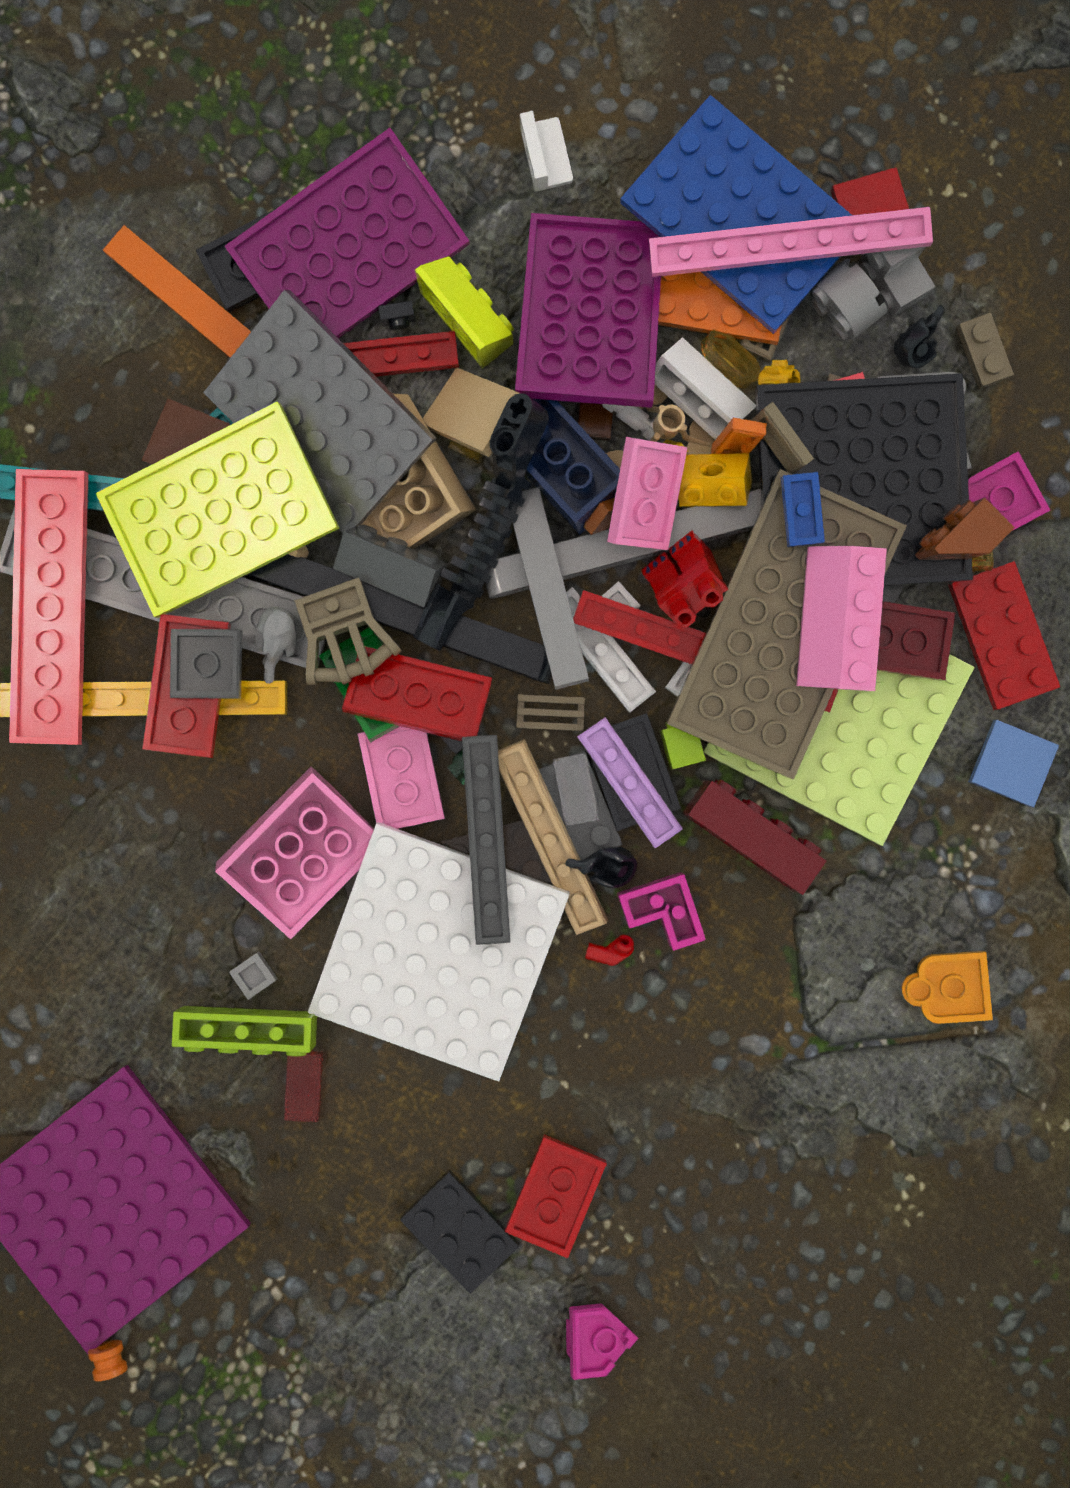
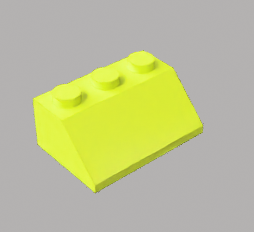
M448 256L420 265L415 269L420 293L449 329L455 331L458 340L482 369L513 345V334L511 333L514 331L513 326L503 314L497 316L491 308L493 303L490 297L482 288L479 290L475 289L470 282L472 279L470 273L461 262L456 265Z

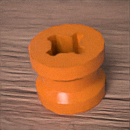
M121 1340L106 1341L97 1348L89 1349V1360L94 1362L95 1367L92 1371L94 1381L109 1380L127 1371V1362L121 1356V1352L124 1349Z

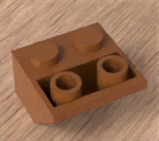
M985 497L974 502L968 500L962 506L960 504L956 505L943 518L947 522L938 530H931L919 542L922 548L915 556L919 560L971 559L991 553L1015 527Z

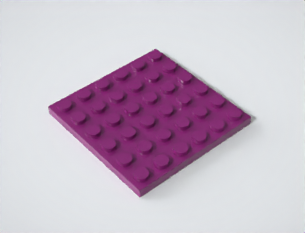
M128 1065L121 1068L0 1164V1242L87 1354L89 1349L97 1348L246 1230L251 1224Z

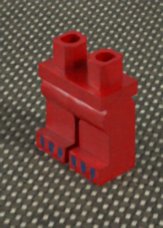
M693 530L668 549L677 564L664 552L641 570L643 576L650 582L655 592L659 607L679 627L681 626L685 629L695 622L696 614L703 608H714L722 602L723 593L728 590L712 551Z

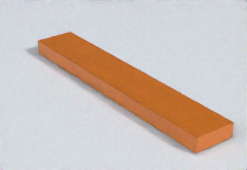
M125 225L103 249L107 256L229 358L232 357L251 333L247 327Z

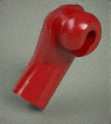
M620 935L606 947L589 942L585 959L615 966L633 953L634 941L628 935Z

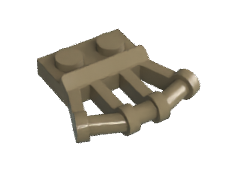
M359 577L294 600L308 640L306 661L307 685H317L318 682H342L343 685L351 682V678L361 674H365V676L374 674V670L392 654L396 656L401 652L398 645L374 619ZM366 624L383 642V645L369 657L358 628ZM347 631L350 632L359 661L348 665L345 664L336 635ZM327 639L336 668H318L319 641Z

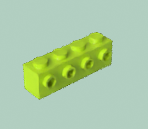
M182 1006L173 1012L172 1047H184V1051L201 1052L205 1048L218 1049L219 1053H237L238 1050H252V1054L269 1055L272 1054V1051L286 1052L287 1056H305L306 1053H310L316 1046L317 1016L309 1014L308 1011Z

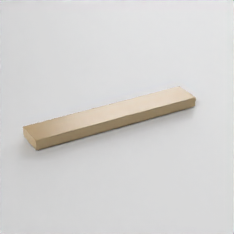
M525 739L499 749L500 774L553 886L570 893L564 910L575 934L578 935L607 924L608 918L588 875L565 864L569 858L576 861L580 860Z

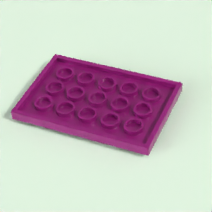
M388 128L224 247L268 309H270L284 290H291L339 339L378 311V306L386 305L417 283L415 269L420 265L448 256L452 258L470 245V241L392 129Z
M531 213L515 392L526 394L532 399L652 408L654 401L661 276L652 277L649 238H658L659 236L642 221Z

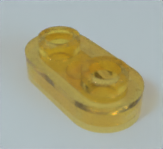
M713 329L702 339L701 351L703 356L736 387L745 389L758 380L761 372L759 363L731 335L719 332L718 329Z

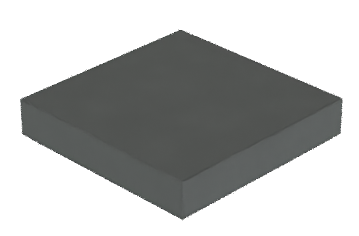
M171 629L170 698L241 699L242 630Z

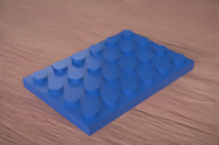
M711 95L620 198V203L659 237L853 216ZM841 256L703 271L701 273L774 334Z

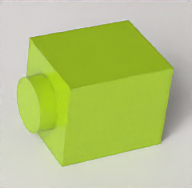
M666 724L667 729L659 731L670 770L706 761L700 738Z

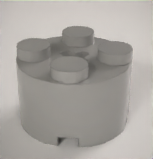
M850 259L842 261L816 284L812 291L814 298L810 300L813 308L820 316L823 317L827 314L834 322L831 326L832 331L842 342L848 338L851 340L855 339L887 313L885 302L879 306L875 299L880 292L873 281L857 264L850 268Z

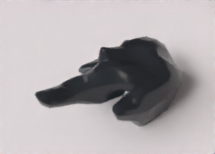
M940 304L935 312L930 314L926 320L922 317L915 324H910L906 332L900 333L894 343V354L903 366L920 368L937 356L935 350L937 341L934 338L928 339L935 332L937 324L944 314L943 305Z
M623 847L601 848L584 860L576 861L569 858L565 863L566 866L578 869L583 874L594 872L590 878L593 883L613 889L629 883L637 870L636 858L631 851Z

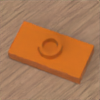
M733 417L712 443L711 454L750 453L766 435L767 423Z

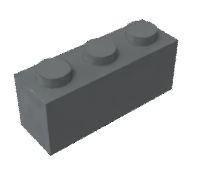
M359 524L357 527L343 532L333 569L353 578L359 577L362 582L425 607L436 584L441 585L443 577L440 576L443 567H447L448 563L438 560V556L433 552L427 550L416 551L407 547V542L395 537L385 538L378 535L375 528Z

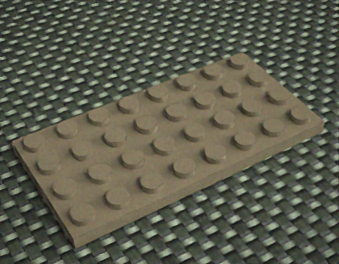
M780 469L775 476L728 582V590L723 594V601L717 607L666 724L794 780L834 690L830 688L796 686L807 547L860 546L886 548V574L907 525L820 487L825 543L787 547L781 477L793 474Z

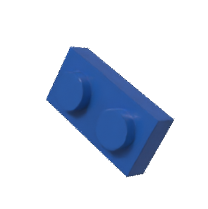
M818 472L783 475L781 477L787 547L825 543Z

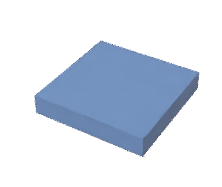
M993 720L968 782L1028 807H1035L1059 745L999 720Z

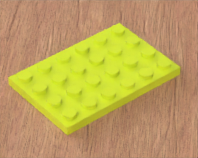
M278 401L96 493L149 608L156 618L176 610L339 529L284 409Z

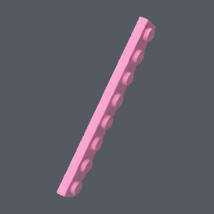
M930 207L649 238L652 277L928 247L933 243Z

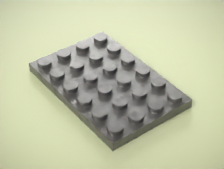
M284 290L203 392L233 423L277 401L282 405L342 533L362 524L437 439L291 290Z

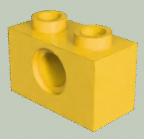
M749 453L686 455L678 496L679 507L747 506L752 485Z

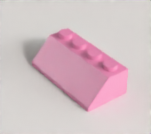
M860 546L807 547L796 686L875 691L886 548Z

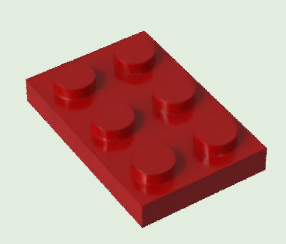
M544 1134L505 1227V1233L568 1258L606 1167V1160Z

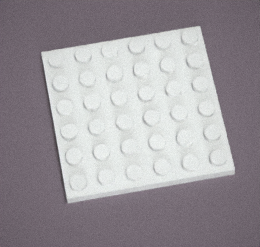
M377 822L308 1013L499 1082L570 893L564 889L506 869L510 943L476 945L470 855Z

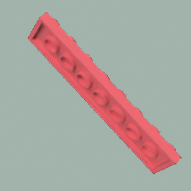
M16 469L9 743L82 745L88 473L85 471Z

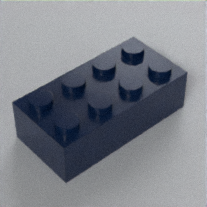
M533 399L547 410L549 420L528 464L525 475L537 488L539 487L540 492L580 535L586 530L584 523L599 503L615 498L620 468L557 400Z

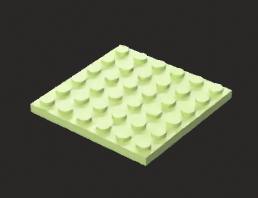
M949 654L946 680L944 681L877 671L875 691L838 689L831 711H824L794 780L709 742L706 743L703 752L718 762L860 836L883 846L975 667Z

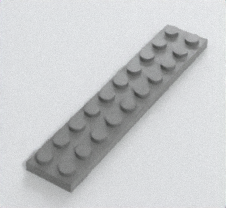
M15 507L0 550V572L13 576ZM87 529L85 599L160 622V617L156 618L153 616L117 538ZM240 577L167 613V615L229 622L231 624L230 629L242 630L243 649L266 656L262 652V647L256 649L255 646L258 620L261 614L268 608L282 607L294 615L296 622V645L292 657L288 658L284 650L280 660L306 668L308 640L294 601L303 598V596ZM327 639L319 641V655L323 653ZM318 655V666H319V663H320V657H319V655Z

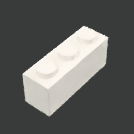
M683 337L662 354L656 363L655 385L715 440L733 417L746 420L756 407L755 403Z

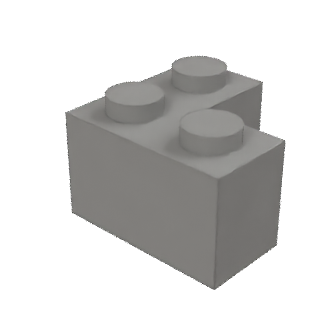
M926 247L865 253L859 260L860 267L880 292L877 296L879 304L881 305L885 302L887 310H889L892 317L897 316L927 298L936 287L918 258Z

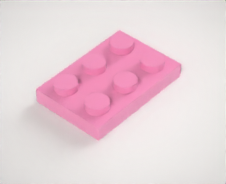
M626 437L607 542L668 550L688 447Z
M399 726L371 743L364 732L358 733L376 823L380 822L399 829L445 819L429 738L426 732Z

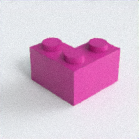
M683 873L672 874L617 893L629 928L661 919L669 946L673 951L706 940Z

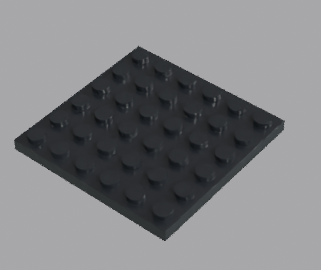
M963 373L765 384L755 387L756 413L758 414L766 406L774 402L814 458L795 474L818 472L820 487L907 525L884 576V586L973 580L972 558L919 560L915 556L922 548L919 542L931 530H938L947 523L943 519L945 515L956 505L960 504L962 506L969 500ZM764 439L758 443L761 506H763L778 470L786 471Z

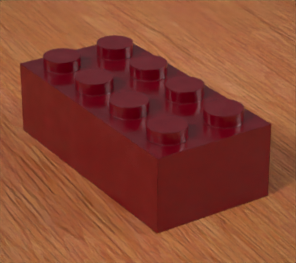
M715 779L714 782L704 781L682 814L791 891L804 895L827 862L819 856L822 850L807 839L803 840L798 837L796 840L790 836L794 830L782 821L772 818L768 820L762 815L765 810L750 799L740 801L734 796L737 790L723 780L719 779L718 781Z

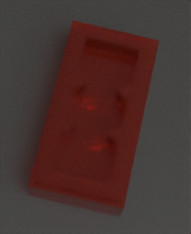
M311 1051L306 1053L305 1056H287L284 1120L318 1122L320 1120L323 1052Z

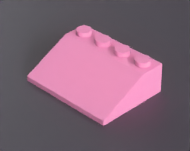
M311 766L216 862L215 872L288 938L292 939L359 871L374 828Z

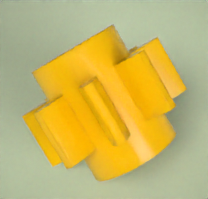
M772 360V365L765 366L760 372L758 385L800 383V374L797 369H794V365H788L787 360Z

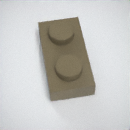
M991 313L960 323L956 327L978 389L1007 380L1014 375Z

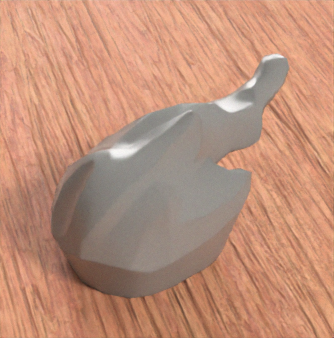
M271 607L263 612L259 617L256 629L255 646L256 649L262 647L263 654H266L263 659L265 669L264 680L269 684L274 681L275 667L282 657L284 650L286 651V656L290 658L294 653L296 645V622L294 615L282 607Z

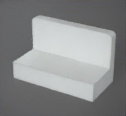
M533 111L521 113L520 131L535 192L571 184L573 182V175L559 118L554 117L535 122Z

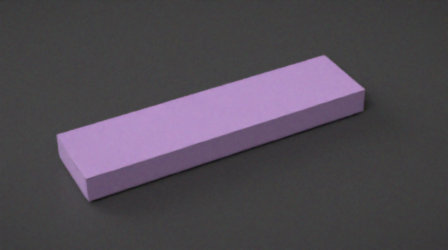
M606 717L577 736L654 848H657L683 830Z

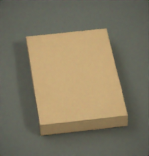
M456 367L423 417V420L430 431L489 457L492 454L489 441L508 400L515 394H519V392Z

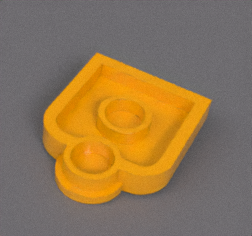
M985 951L927 955L919 962L917 972L908 975L902 983L901 989L905 1000L913 1006L920 1007L924 1016L933 1023L944 1024L993 1020L987 953Z

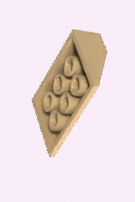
M394 394L428 429L409 395ZM434 441L363 521L362 525L375 528L377 534L385 538L395 537L407 542V547L414 549L449 529L474 512L476 508L437 442Z

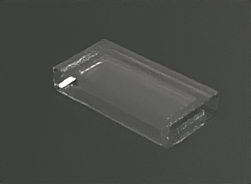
M586 753L553 759L565 826L599 820Z

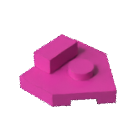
M602 1303L569 1307L570 1319H566V1352L570 1358V1376L573 1380L607 1376L616 1366L614 1363L627 1348L630 1349L638 1339Z

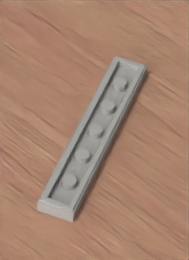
M539 487L522 491V498L525 499L522 507L519 506L516 514L519 516L516 523H512L555 690L588 682L587 669Z

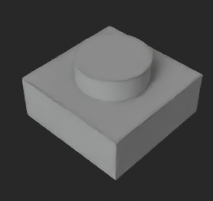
M257 952L229 972L248 1000L278 980L260 952Z

